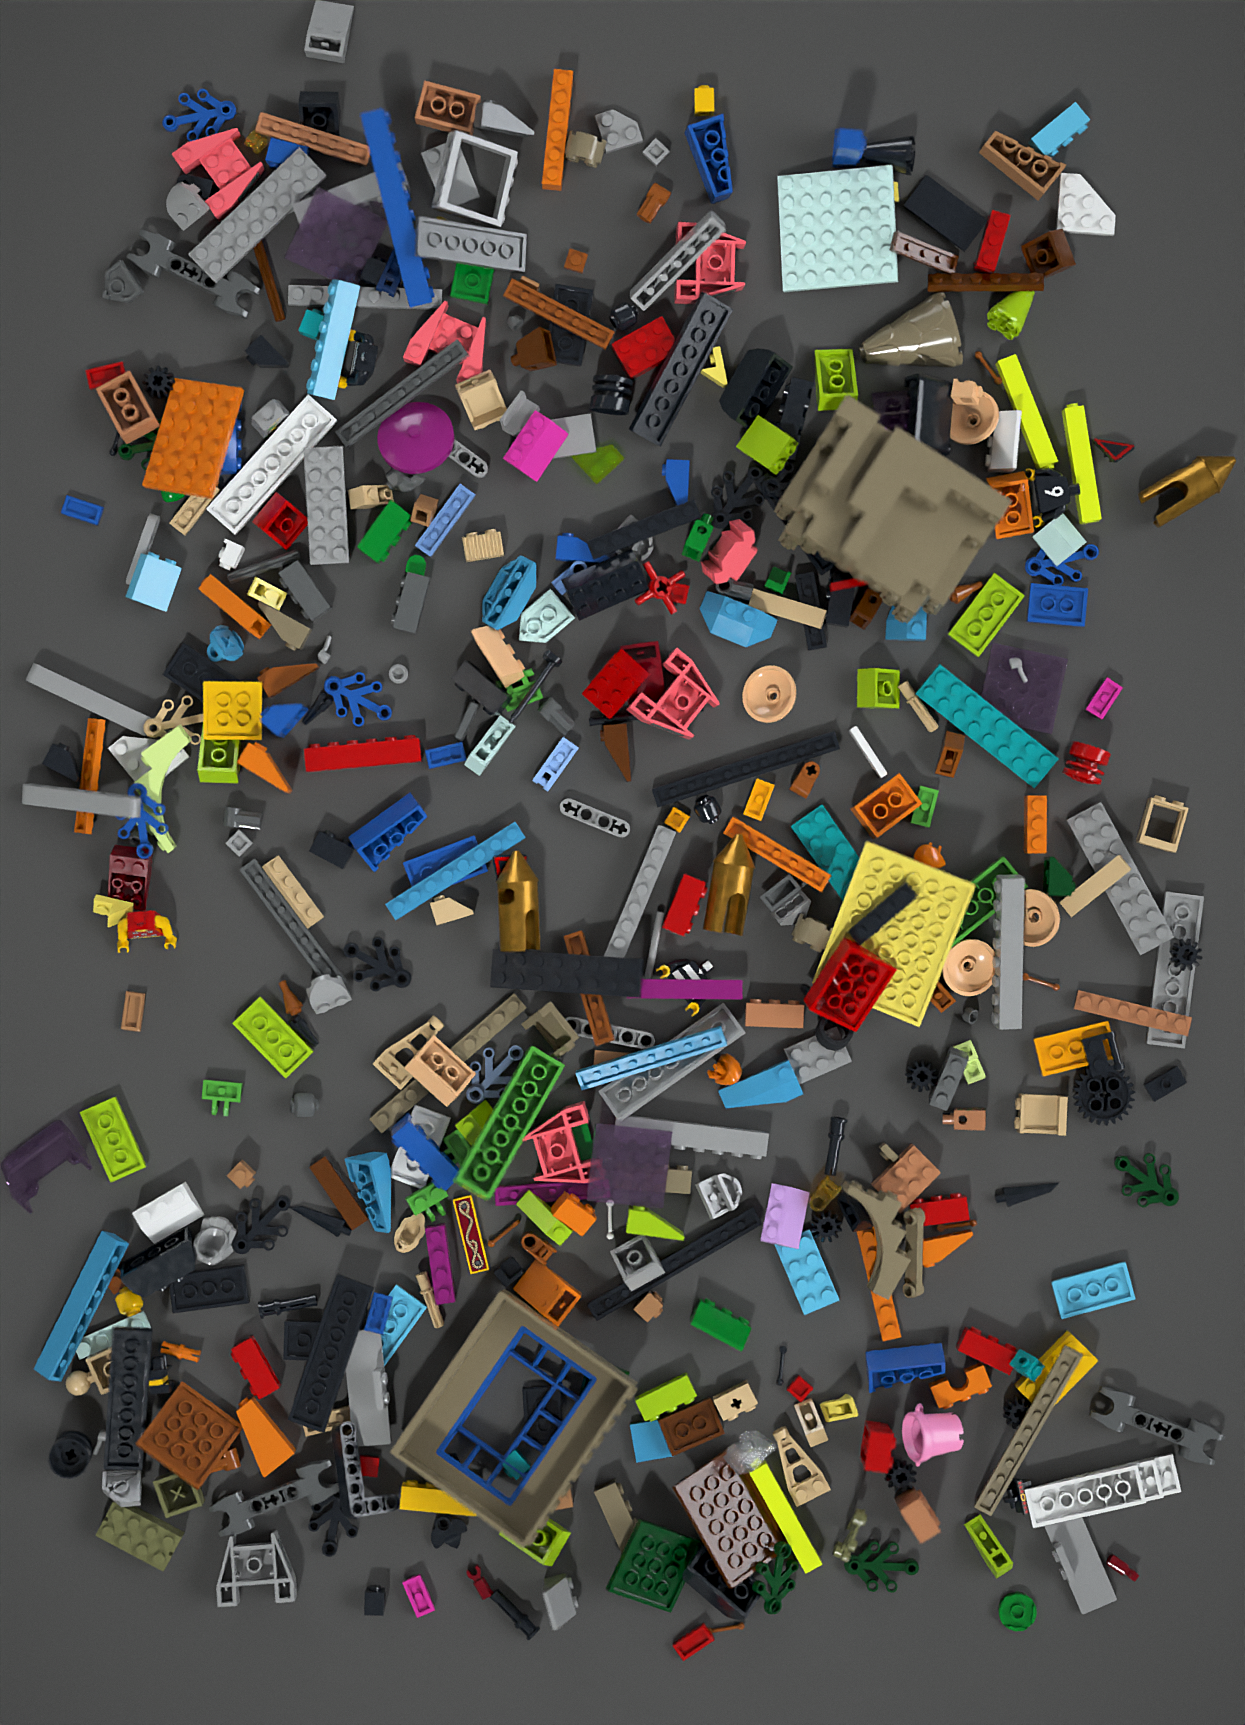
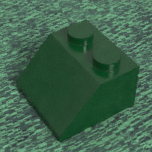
M1044 857L1043 892L1047 895L1072 896V892H1075V881H1072V876L1054 857Z

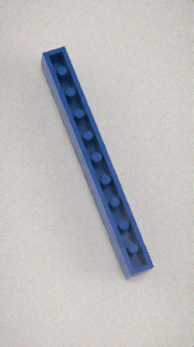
M383 108L361 113L360 116L409 307L431 303L435 295L433 287H428L427 279L430 278L428 268L423 267L422 260L425 258L415 257L416 229L413 228L412 221H415L413 209L409 210L407 202L410 201L408 190L403 188L402 183L406 182L403 170L399 171L397 163L401 161L398 151L393 149L392 144L396 143L393 131L389 132L387 124L391 123L389 114L384 112Z

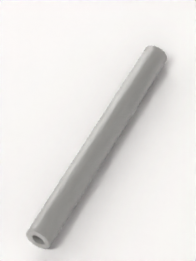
M657 911L644 979H652L664 917L663 912Z

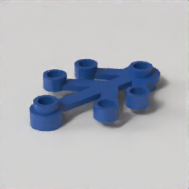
M200 89L197 92L198 99L216 108L207 110L191 100L187 93H181L178 97L180 104L188 106L197 113L179 117L167 115L164 117L162 124L165 130L174 132L178 129L179 125L198 121L195 128L187 133V139L191 142L199 139V135L210 118L217 117L213 126L208 127L205 133L207 137L210 136L208 135L210 130H214L215 134H218L224 121L234 118L236 107L232 102H220L210 96L206 89ZM201 93L207 94L205 98H200ZM183 97L188 98L187 102H182L181 99ZM225 107L230 108L228 113L223 112ZM168 120H173L172 125H167ZM195 134L196 138L191 140L190 135Z
M1089 544L1082 551L1074 552L1056 567L1051 559L1043 560L1046 553L1041 548L1036 557H1031L1026 561L1025 570L1031 576L1042 575L1050 580L1052 585L1061 586L1064 582L1063 577L1045 569L1053 566L1070 576L1073 582H1078L1082 578V573L1064 563L1083 558L1093 560L1098 556L1099 550L1097 546ZM1088 549L1093 551L1092 556L1087 555ZM1031 564H1037V570H1032ZM1073 573H1078L1079 579H1074ZM1055 577L1060 578V584L1054 582Z
M358 672L354 676L340 679L336 676L327 678L324 683V689L328 694L333 695L337 708L336 715L338 717L344 718L348 714L347 708L342 703L340 695L342 694L348 698L353 714V724L357 727H361L365 723L357 703L376 712L377 717L383 721L391 718L392 710L389 706H379L362 697V695L372 692H381L383 686L380 682L375 681L371 685L351 691L345 688V686L353 683L363 684L366 676L362 672ZM358 675H363L361 682L356 680ZM333 682L337 683L335 690L330 687ZM374 684L380 685L378 691L373 689ZM341 708L345 709V714L342 716L338 713ZM384 709L388 711L386 717L381 715V711ZM358 717L362 718V723L359 725L355 723Z
M134 783L128 788L127 793L131 796H137L135 795V790L139 789L141 791V795L138 796L141 797L140 817L130 818L125 826L118 830V836L121 839L128 838L132 828L138 823L140 845L137 847V854L140 858L145 859L153 854V846L148 842L146 822L155 828L156 832L160 835L167 833L169 827L166 823H160L144 810L143 803L152 808L154 814L158 816L165 813V805L158 804L147 796V789L143 784ZM157 806L162 807V813L157 812ZM116 816V818H117L118 820H123V819L126 818V817ZM160 825H163L165 827L164 832H161L159 830ZM126 830L127 836H123L121 831ZM144 846L149 848L148 853L143 852Z

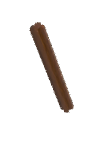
M261 240L253 249L275 321L280 322L285 320V315Z

